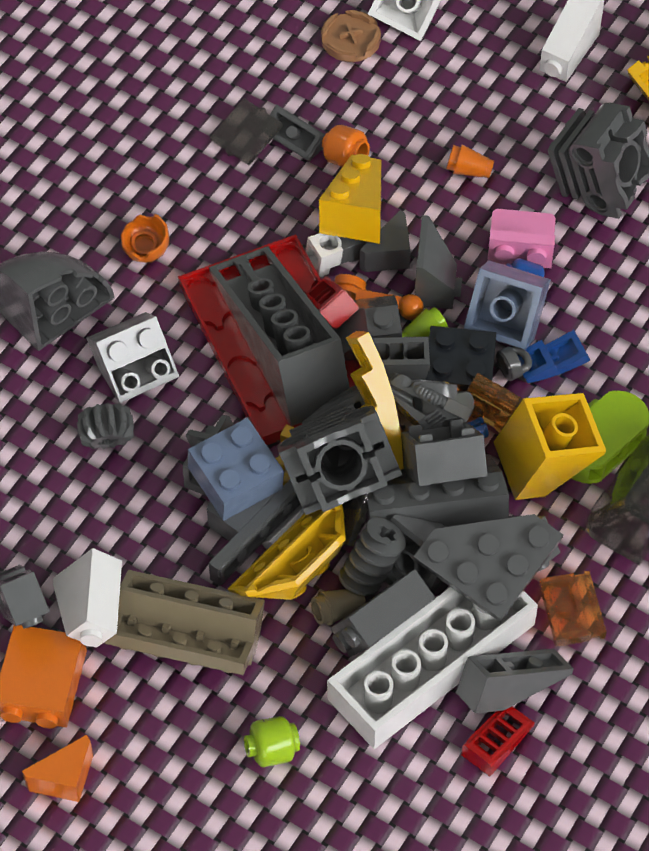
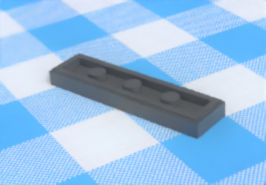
M291 480L209 562L211 581L218 586L222 585L300 505Z

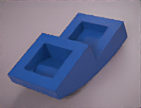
M572 330L546 345L542 340L530 345L526 351L532 359V367L529 371L523 373V376L527 383L541 381L589 362L590 358L576 332ZM517 355L521 362V365H523L524 361L520 355Z

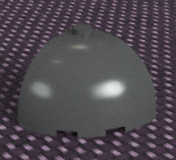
M34 252L16 256L0 263V314L37 351L43 349L115 298L110 284L96 270L83 261L69 255L55 252Z

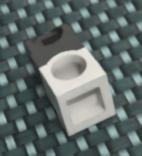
M319 233L308 237L306 253L319 277H323L329 274L330 268L348 261L355 262L360 260V249L367 242Z

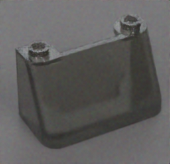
M649 435L639 443L591 510L587 520V532L594 540L638 565L642 563L649 552V545L647 544L649 537Z

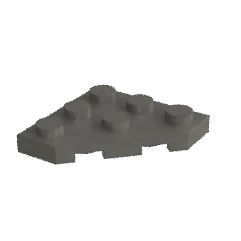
M535 514L436 528L413 556V560L501 622L562 540L563 534Z

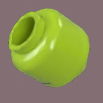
M283 716L253 722L250 726L249 735L244 736V748L247 757H254V760L260 767L274 766L292 761L295 752L300 750V739L296 725L289 723Z

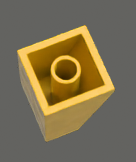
M584 393L524 398L494 441L515 500L547 496L606 453V448Z

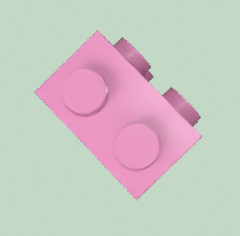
M495 209L492 212L488 260L500 264H512L515 259L521 258L539 264L543 268L551 269L555 245V216L550 213Z

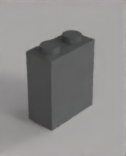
M414 569L394 581L332 626L330 629L334 633L333 641L343 653L347 652L352 657L371 647L436 598Z

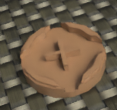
M347 10L345 14L338 15L336 13L331 15L324 22L321 30L322 46L328 55L337 60L345 62L362 61L371 57L378 50L381 42V31L377 26V21L372 16L361 11Z

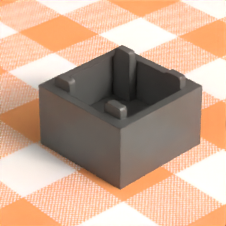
M452 419L447 426L422 429V426L419 424L410 425L408 431L401 432L404 471L418 486L488 476L484 435L470 424L463 423L462 419Z

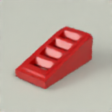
M328 276L321 279L306 293L307 297L329 325L335 329L339 328L358 310V305L346 291Z
M513 706L506 710L496 711L463 744L461 756L490 777L534 727L535 722ZM508 715L521 726L516 729L505 721L504 717ZM497 725H500L512 735L508 738L496 729ZM490 734L493 735L503 744L499 746L490 738H488V736ZM482 743L485 744L487 747L493 750L494 753L492 755L489 754L487 751L481 748L480 745Z

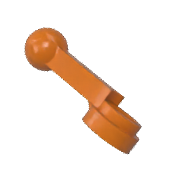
M339 274L334 279V282L344 289L353 300L392 296L367 291L366 282L354 275ZM417 295L395 296L399 314L407 320H414L424 310L423 301Z

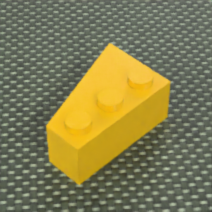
M365 154L351 155L319 199V233L380 244L381 159L370 158Z

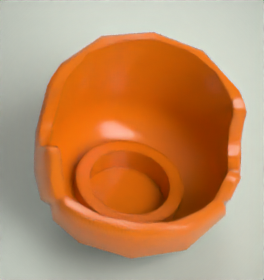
M139 214L133 221L125 225L120 235L123 251L136 262H153L163 256L169 246L168 226L157 214H154L152 217Z

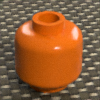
M334 126L325 134L322 140L324 156L328 162L343 167L351 155H369L370 145L364 132L349 126Z

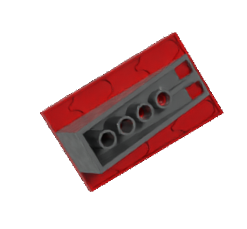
M296 234L178 276L184 297L199 322L200 328L241 404L246 418L248 417L266 445L275 443L277 440L280 441V434L286 424L294 428L302 425V422L326 401L356 385L350 374L361 368L358 360H344L340 337L306 295L321 279Z

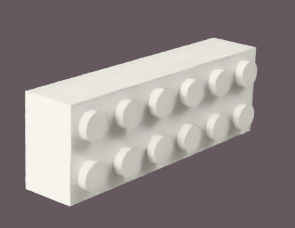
M449 587L436 597L435 600L327 680V699L373 749H376L457 686L468 657L498 654L535 625L538 604L523 591L503 620L499 622L456 590Z

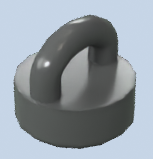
M508 346L497 351L496 359L498 366L507 380L512 381L521 377L523 373L529 371L532 367V359L525 349ZM517 355H520L524 361L523 365H521V362Z

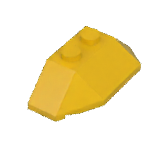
M343 504L325 512L320 509L308 515L304 513L227 590L241 596L292 600L302 595L307 589L306 585L315 576L322 574L329 568V562L339 553L346 540Z

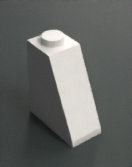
M604 0L567 1L542 49L540 71L567 82L600 35Z
M92 548L53 578V587L66 636L80 641L83 645L97 648L117 634L122 560Z

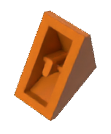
M85 735L24 769L22 773L29 792L80 802L93 758L89 737Z

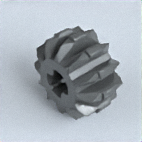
M120 403L96 404L94 407L85 408L84 411L78 414L77 422L78 436L81 439V444L91 449L102 448L103 450L109 447L115 448L117 445H125L127 441L134 438V421L130 408Z

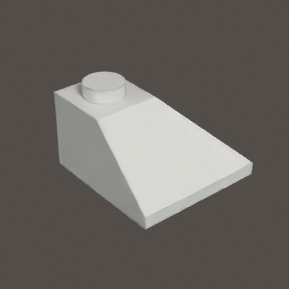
M374 0L368 15L422 41L442 0Z

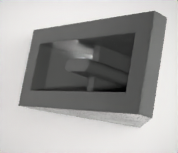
M400 210L380 229V244L367 242L360 249V269L362 271L410 269L411 249L406 214Z

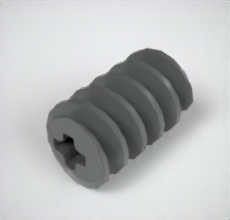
M374 517L368 521L366 528L363 529L360 535L361 538L356 541L355 548L351 550L349 557L345 560L344 567L339 571V580L342 585L357 595H374L380 590L388 573L391 572L394 563L397 562L399 555L406 545L402 531L395 524L381 517Z

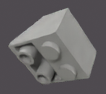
M142 313L87 337L97 366L119 403L180 377L157 317L152 314Z

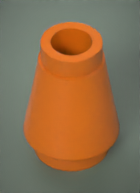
M461 144V147L453 145L446 169L453 171V174L489 178L494 160Z

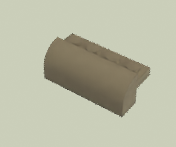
M128 570L120 584L117 634L105 641V644L125 650L152 654L156 657L187 662L191 665L218 669L226 673L244 675L247 665L251 666L258 645L265 600Z

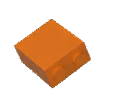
M14 625L0 672V717L11 723H19L22 720L35 722L37 725L48 729L56 728V726L67 728L87 653L86 645L66 636L65 632L36 627L23 629L22 625Z

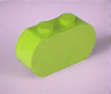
M609 391L601 399H594L588 404L606 448V453L573 476L572 479L581 483H599L645 443L646 429L649 426V410L646 404L632 393Z

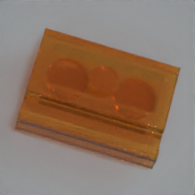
M479 373L476 374L465 391L471 393L474 399L471 417H482L486 424L495 428L499 433L523 400L520 396Z
M584 571V574L580 575L571 573L540 579L539 588L555 647L587 642L591 638H606L607 631L590 571Z

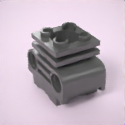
M604 103L596 113L589 110L587 114H585L584 109L578 108L547 149L561 195L568 197L571 193L573 199H579L582 195L585 205L591 211L616 219L622 216L621 209L627 210L633 202L637 191L636 186H641L642 183L649 179L647 129L644 120L632 117L630 106Z
M353 404L289 430L291 437L280 442L277 446L305 515L320 509L325 512L355 497L383 488L388 485L387 481L402 475L377 411L373 406H366L356 410ZM347 445L354 448L351 458L342 466L328 467L321 463L326 451L333 446Z

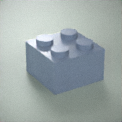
M488 260L479 269L464 329L497 332L496 341L526 350L535 339L551 279Z
M248 417L188 449V469L223 521L283 489L284 470Z

